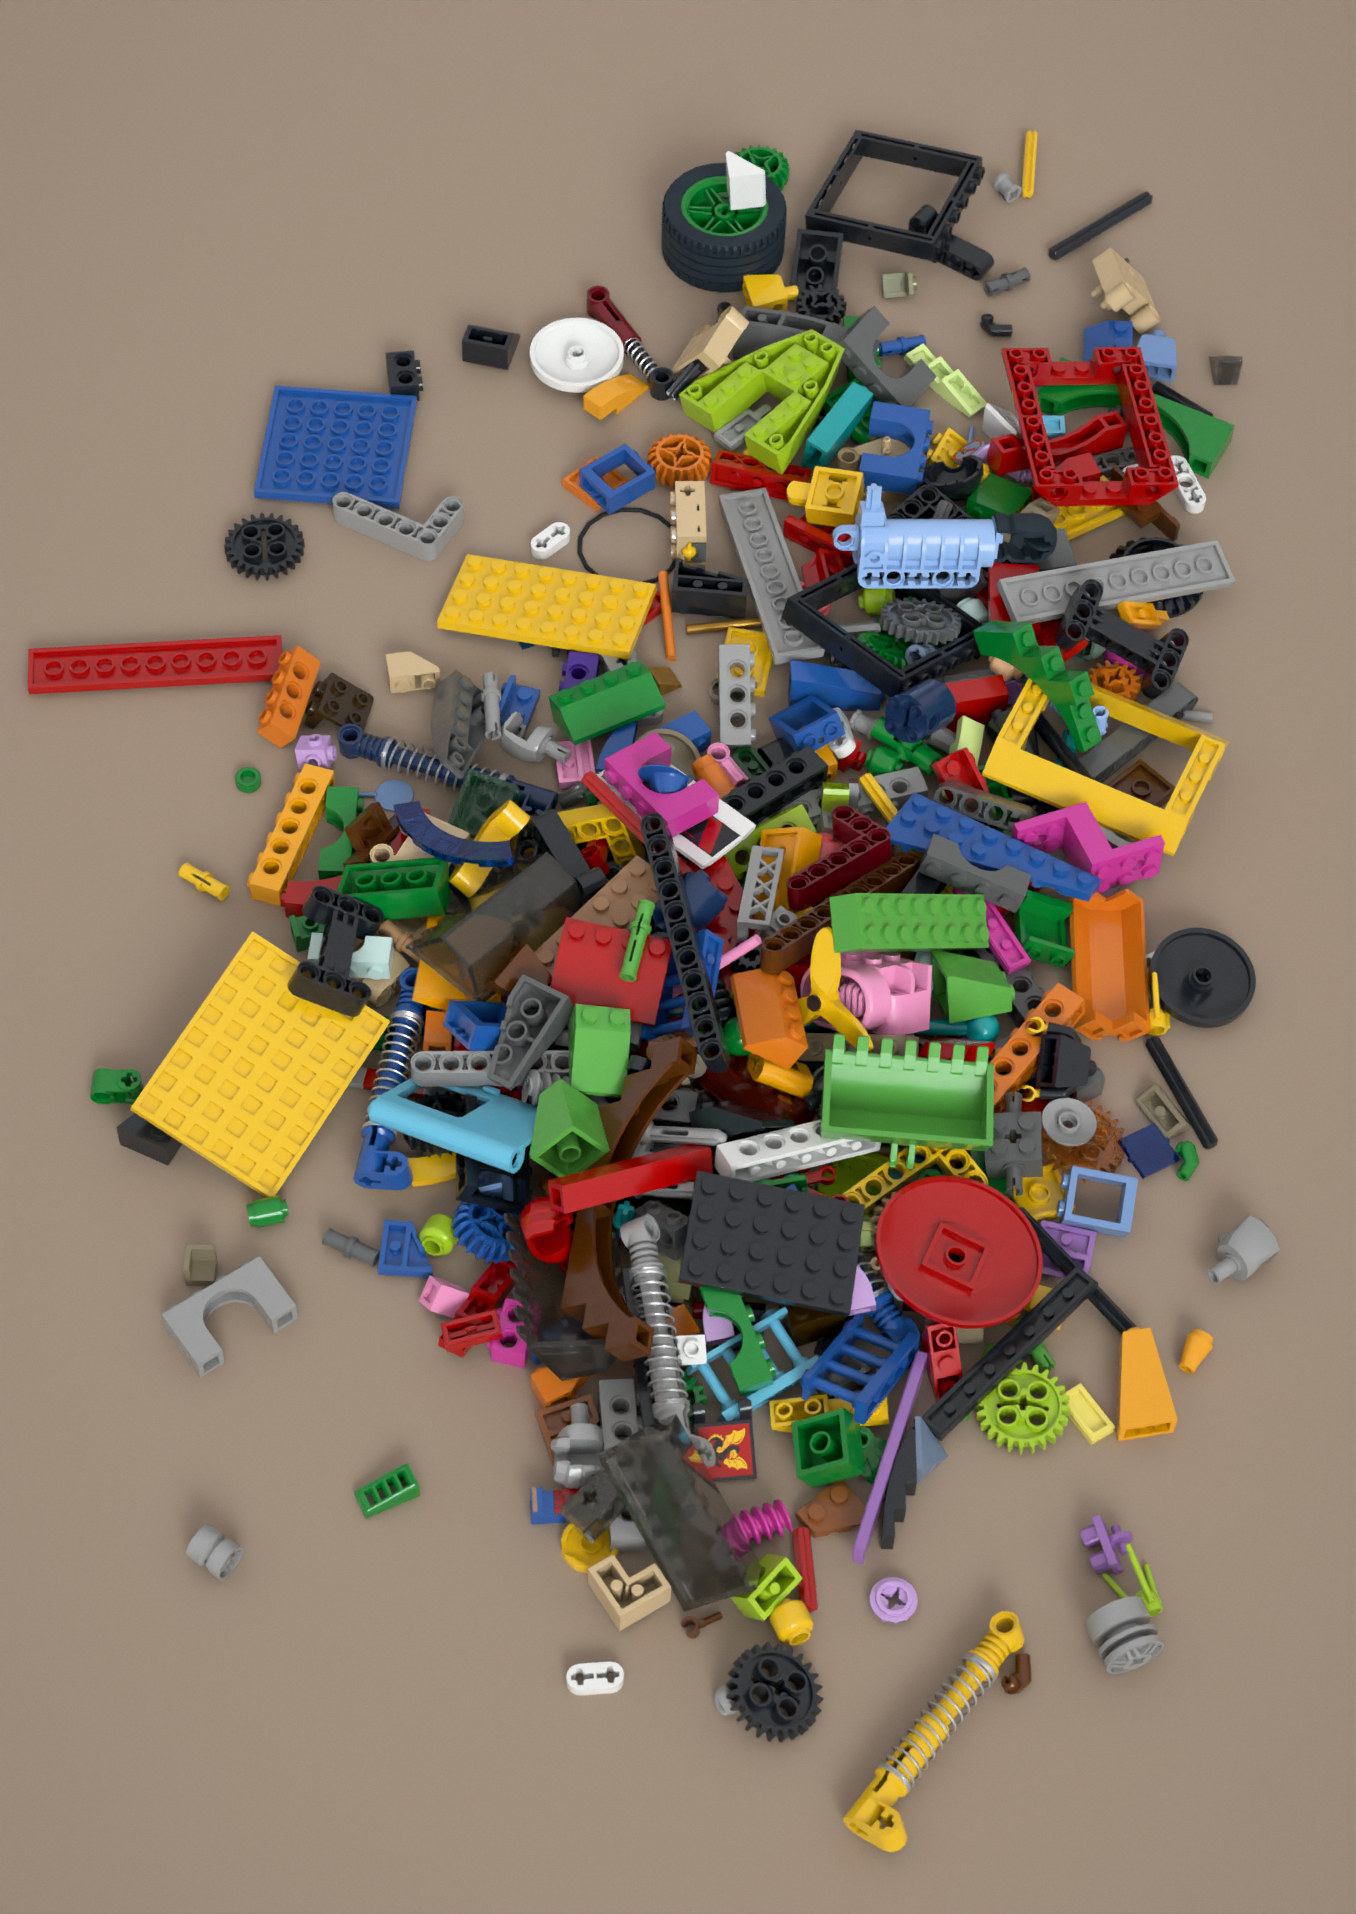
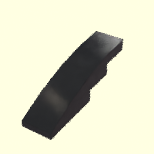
M909 1429L897 1454L889 1479L882 1518L881 1549H893L895 1522H904L906 1495H915L917 1486L915 1429Z

